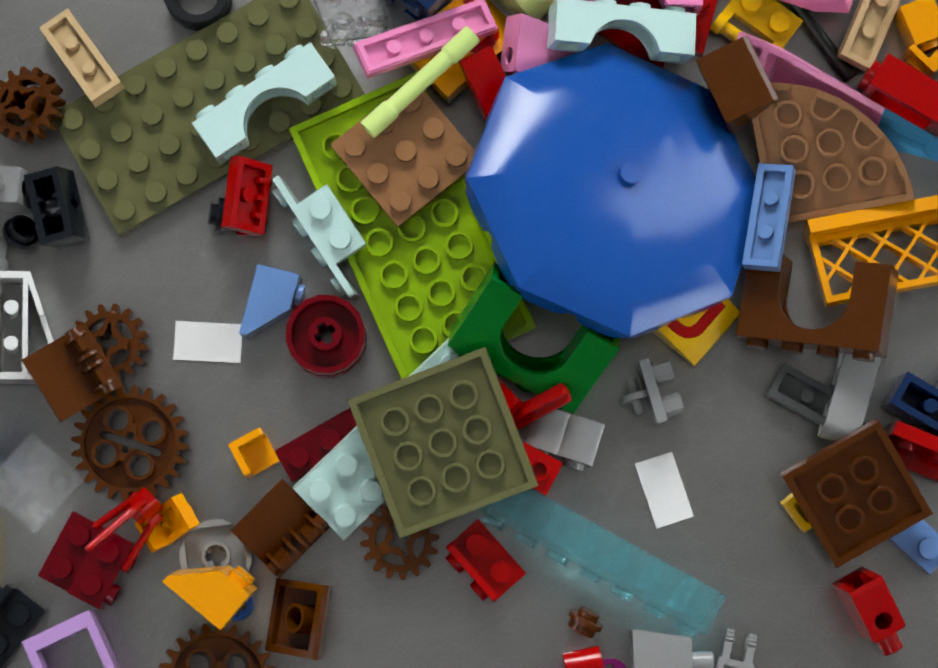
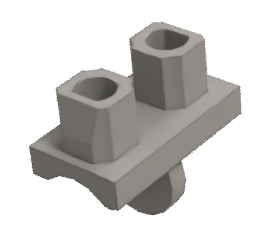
M649 358L640 360L636 364L643 390L640 391L636 378L627 380L629 394L620 397L622 405L632 403L635 414L640 415L646 413L643 399H646L653 425L664 424L668 421L667 418L673 417L684 410L679 392L661 397L657 386L658 383L674 379L670 360L650 362Z

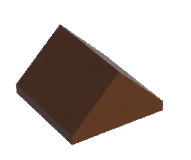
M748 36L741 37L696 59L700 73L730 133H736L778 100Z
M276 578L265 650L312 660L321 659L332 586Z

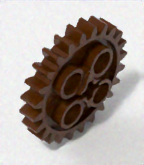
M133 385L130 394H127L122 386L117 389V396L114 397L110 393L104 397L105 401L103 403L99 401L92 404L95 408L93 412L81 410V413L87 420L85 423H74V426L81 430L82 433L81 436L71 437V441L80 444V449L73 451L71 455L83 459L75 468L77 471H89L83 480L85 483L89 484L95 480L98 481L94 490L96 493L100 494L108 487V499L114 500L118 493L121 492L122 501L124 502L135 491L138 493L145 487L154 497H157V485L160 484L167 489L171 488L167 480L169 475L180 478L181 475L174 467L176 464H187V461L179 455L181 451L190 450V446L181 443V439L190 435L188 430L178 429V426L185 421V418L183 416H172L177 409L174 403L163 407L167 398L165 395L161 394L153 400V389L149 387L143 395H140L139 386ZM121 411L126 412L128 424L121 430H115L112 426L113 416ZM153 423H160L163 430L162 436L155 442H149L145 435L147 427ZM106 431L126 439H131L134 435L135 441L159 449L161 455L154 456L135 448H130L128 451V447L102 438L101 432ZM112 445L115 448L116 457L113 462L104 465L99 458L100 451L105 446ZM140 457H147L150 462L148 473L144 476H136L133 470L135 461Z
M206 623L201 626V635L199 636L192 629L187 631L188 642L178 637L174 642L179 651L167 649L165 652L167 658L172 662L160 663L158 667L191 668L189 663L190 657L202 655L208 661V668H227V659L230 656L240 657L244 662L245 668H275L274 666H265L263 663L271 655L270 652L260 655L257 652L262 643L261 640L256 641L252 645L248 643L250 631H246L241 637L236 636L237 625H233L228 633H225L223 629L219 630L217 627H215L214 632H210Z

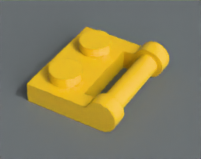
M731 0L713 22L710 30L717 36L721 33L730 41H735L739 32L742 31L729 22L734 17L767 42L784 48L801 26L803 20L776 0Z

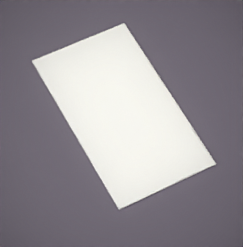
M176 321L173 360L241 363L242 336L239 334L241 324Z
M672 452L635 463L656 529L694 517Z

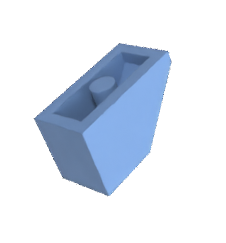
M257 264L239 331L242 338L252 339L289 317L295 309V305L298 306L303 302L306 285L301 284L302 279L299 274Z

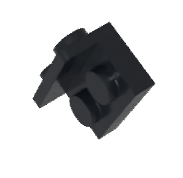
M6 584L3 588L0 586V668H6L22 646V641L29 637L48 611V609L14 584Z

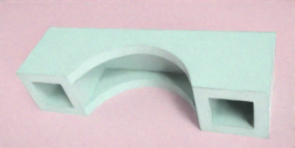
M555 0L549 7L547 49L581 52L591 44L595 34L603 30L619 29L631 33L641 41L650 61L685 64L695 55L697 13L685 12L684 8L677 6L666 7L664 10L651 8L650 4L643 2L631 3L628 6L616 4L615 0H595V2Z
M311 42L304 47L302 45L293 47L285 54V60L274 67L273 65H268L262 68L255 75L256 79L247 86H236L226 94V100L216 107L209 105L196 115L197 119L192 122V125L220 165L249 146L248 123L252 113L260 104L274 97L286 96L298 99L309 105L337 86L334 74Z

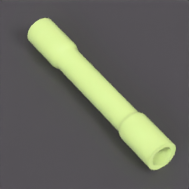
M467 26L459 31L442 47L441 51L388 100L383 101L360 122L364 130L375 139L397 119L400 112L447 69L453 64L458 63L480 43L476 34Z

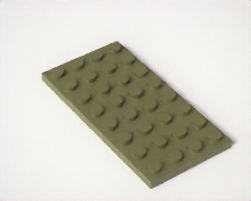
M253 0L117 76L125 89L97 108L94 107L85 94L58 109L64 115V118L55 119L54 123L120 237L228 177L230 159L220 165L196 132L192 122L197 119L196 115L209 105L216 107L226 100V94L236 86L243 85L245 87L256 79L255 75L262 68L268 65H273L274 67L285 60V54L297 45L304 47L311 42L334 74L337 86L309 105L298 99L286 96L274 97L260 104L252 113L248 123L249 146L235 156L258 160L293 140L289 128L365 95L310 0Z

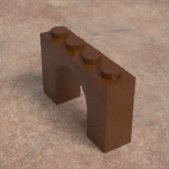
M783 254L780 272L746 269L736 336L746 342V347L767 350L768 345L781 346V351L793 354H802L803 349L817 350L816 355L828 358H838L839 353L853 354L852 359L862 362H874L875 357L886 358L899 272L893 265L856 261L850 300L845 312L831 325L819 329L799 327L793 323L789 315L787 296L793 262L786 255Z

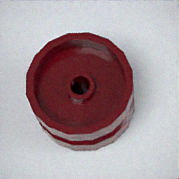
M317 295L304 300L292 311L286 324L285 340L291 356L305 372L318 378L335 379L349 374L360 364L367 349V332L360 313L349 301L335 295ZM326 332L332 333L333 341L325 344L324 340L321 341V336Z

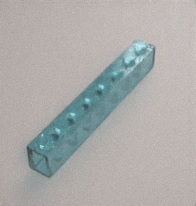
M534 489L526 490L476 509L486 515L483 519L485 523L500 531L503 530L504 526H507L518 532L515 537L516 540L533 549L536 544L549 550L547 557L565 567L568 561L581 567L579 572L581 576L596 584L599 583L600 579H603L613 585L611 592L628 602L631 601L632 597L646 603L643 608L644 611L661 620L665 614L678 621L675 628L692 637H695L697 632L707 635L727 597Z

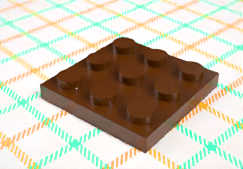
M877 418L781 472L783 479L836 568L933 514Z

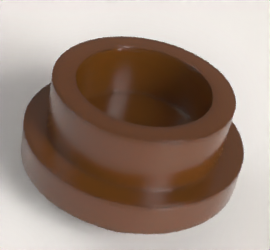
M580 606L579 610L571 609L568 614L570 620L567 625L585 637L593 638L595 633L601 632L603 628L602 623L598 621L600 618L599 614L587 607Z

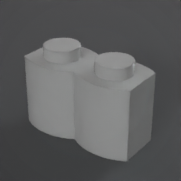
M557 409L530 423L524 442L549 456L553 455L564 459L563 466L583 472L584 466L592 467L605 424Z

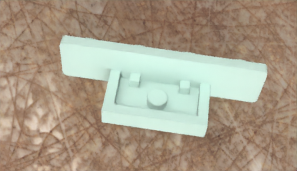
M279 175L272 180L277 186L273 190L275 197L284 209L290 206L296 215L292 222L301 236L304 238L309 235L316 247L311 249L319 264L322 267L328 264L335 275L330 280L341 297L347 294L353 300L360 297L340 266V263L366 247L367 244L330 187L326 184L301 202H298L283 178Z

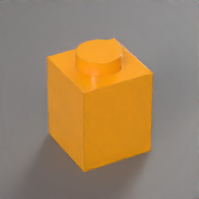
M916 0L900 6L893 19L906 50L912 44H915L924 54L937 50L938 6L936 1Z

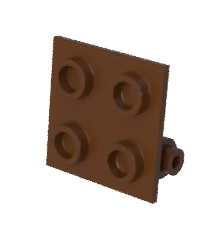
M86 324L70 329L64 336L21 360L60 423L123 386Z
M281 479L230 531L275 576L281 578L330 526L287 482Z

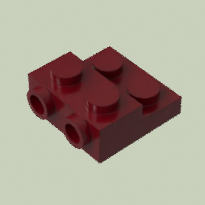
M72 511L38 576L62 588L68 594L85 603L103 610L106 605L112 606L121 591L122 587L117 584L124 573L122 566L136 543L114 532L91 552H87L85 550L86 545L95 539L106 527L101 526L98 529H93L92 524L94 521ZM139 555L137 556L136 560L133 562L130 569L126 573L129 574L131 572V570L137 562Z

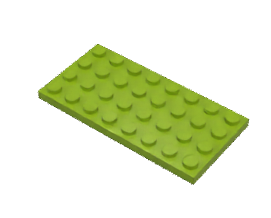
M418 71L289 128L316 191L326 184L330 187L367 244L366 247L349 257L348 261L401 379L408 377L449 338L450 330L493 263L497 264L491 247V235L488 231H484L481 228L466 195L465 176L398 229L330 146L331 143L399 90ZM523 298L503 327L507 341H511L536 329Z

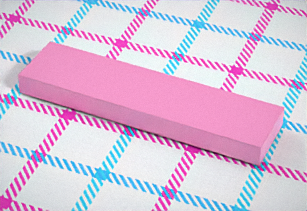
M475 0L355 42L353 50L366 79L437 55L442 47L465 26L469 27L479 39L496 34L498 27L485 0Z

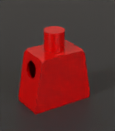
M860 567L831 584L858 633L863 638L873 644L877 643L884 656L894 654L903 648V644L896 632L903 629L906 625L881 575L865 567Z

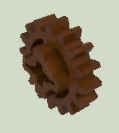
M22 66L20 68V75H16L11 70L8 71L9 80L6 83L0 80V134L17 144L21 140L29 145L33 144L34 136L45 140V130L49 128L52 131H56L57 128L53 121L64 118V115L58 111V107L66 105V101L59 96L64 91L63 88L55 83L56 79L44 73L38 67H34L31 72L25 66ZM17 123L18 125H21L23 123H26L25 126H16L13 124Z
M113 303L110 311H107L103 304H99L98 314L94 315L89 310H86L85 315L88 320L85 323L76 320L75 324L78 327L86 324L91 332L97 324L104 321L103 326L95 332H91L121 381V372L125 371L133 376L135 372L132 365L134 363L144 365L145 362L139 357L140 352H149L150 348L142 344V340L150 336L147 331L138 330L144 324L142 319L136 318L131 321L134 313L131 309L127 308L120 314L121 311L118 304ZM122 322L129 327L133 339L124 337L122 334ZM112 335L117 340V345L110 346L108 351L102 343L104 340H110ZM125 353L129 354L123 362L116 365L118 358Z
M384 504L381 505L382 515L380 517L374 514L369 515L370 520L374 523L373 526L362 527V531L369 534L368 540L360 542L361 546L370 548V552L364 556L365 560L375 559L377 562L373 570L377 572L383 567L386 568V578L389 579L393 576L394 571L399 572L401 580L406 579V571L409 570L416 577L419 576L418 566L421 563L427 567L431 566V563L426 558L427 555L438 553L437 549L431 547V542L439 540V535L430 534L429 530L434 526L409 535L410 539L406 541V550L409 553L407 557L398 546L391 547L390 542L394 540V531L391 526H395L388 508ZM384 523L387 529L385 539L376 545L377 531ZM424 536V548L419 557L416 558L413 552L415 542ZM390 553L401 556L405 565L390 564L382 557Z

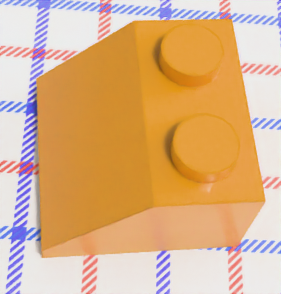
M230 565L177 570L162 581L219 630L230 623L258 589L252 584L255 579L250 573L240 566L234 569Z

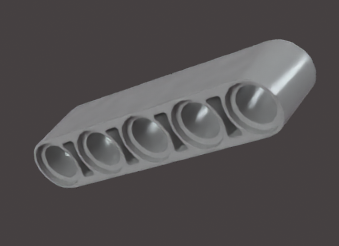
M896 293L893 315L896 308L899 293ZM839 354L830 386L834 391L832 396H828L822 414V416L826 417L824 425L821 423L819 425L817 434L819 438L835 442L863 426L881 357H875L874 362H862L852 359L853 354Z

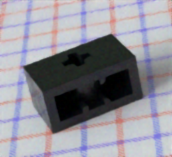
M55 166L24 175L40 245L59 248L88 240L89 234L74 171Z

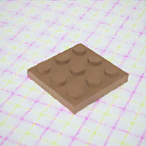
M425 91L400 112L397 119L375 139L361 126L360 122L363 120L361 119L330 144L331 148L398 229L465 176L474 153V149Z

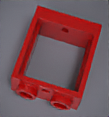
M889 53L881 63L875 60L857 86V88L862 90L861 94L937 137L938 82Z

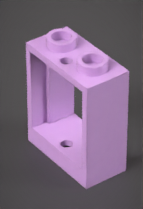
M95 609L87 610L22 641L32 667L48 668L41 651L88 630L104 668H121Z

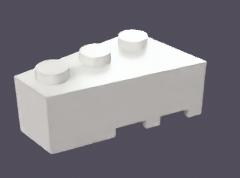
M0 271V384H36L21 360L52 343L54 340L31 272Z

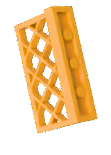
M938 195L807 220L803 236L806 247L809 246L825 306L849 303L852 286L846 293L832 295L829 285L834 274L852 283L853 275L839 267L847 254L861 262L879 263L875 261V258L882 247L901 257L895 266L897 271L904 260L923 270L918 279L908 280L899 275L896 293L937 286L938 270L932 267V264L938 257V242L922 233L928 225L938 224ZM902 231L913 237L906 250L887 241L892 232ZM868 238L878 244L871 257L853 248L857 239ZM917 240L935 250L928 264L910 254ZM832 244L844 252L836 264H833L821 256L819 246ZM825 268H827L828 270H830V273L828 274V276H827V274H826Z

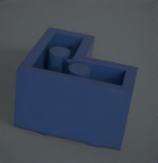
M910 372L898 376L881 407L918 429L938 437V381L935 386H932Z

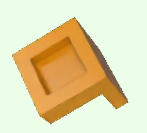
M261 427L228 444L242 473L248 479L280 463L271 442Z

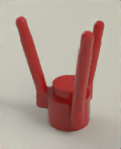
M145 487L138 493L135 491L127 500L92 524L93 529H98L124 512L86 545L85 550L91 552L131 517L140 525L147 521L146 527L122 566V571L127 572L153 529L163 520L158 513L164 506Z

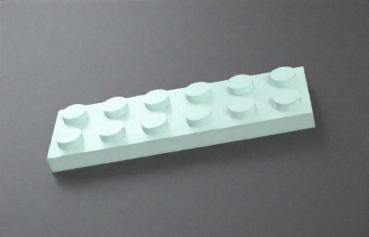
M449 338L409 376L460 357L451 347L447 346ZM357 426L293 486V489L343 540L385 501Z

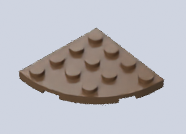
M771 83L778 100L752 119L760 163L794 165L796 174L788 223L915 200L911 181L904 163L883 131L869 117L846 101L822 90L797 84Z

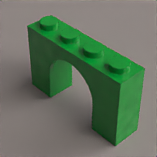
M493 263L452 326L447 346L451 347L459 356L486 347L497 376L502 375L515 382L518 388L527 393L533 392L539 395L560 383H564L571 393L572 401L558 410L564 409L574 414L619 350V338L603 335L581 325L570 343L557 354L548 357H531L520 353L507 341L503 327L523 297L514 286L508 284L498 264Z

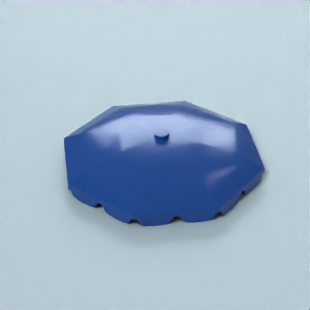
M609 43L504 78L488 114L484 132L468 166L465 183L466 195L472 211L481 228L490 233L493 254L509 285L514 286L525 300L541 308L558 314H572L580 324L609 337L627 339L637 338L655 331L679 318H687L732 297L742 266L756 177L734 133L729 132L709 89Z

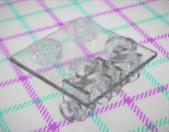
M314 0L326 30L320 33V42L322 46H328L329 49H333L336 46H345V43L349 47H353L355 42L395 29L383 0Z
M31 432L0 466V503L37 534L81 485L84 478Z

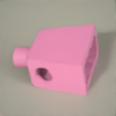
M523 13L506 17L500 62L505 75L510 76L572 55L573 52L547 49L548 23Z

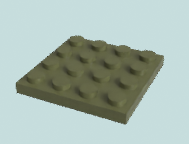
M486 347L348 400L400 538L539 486Z

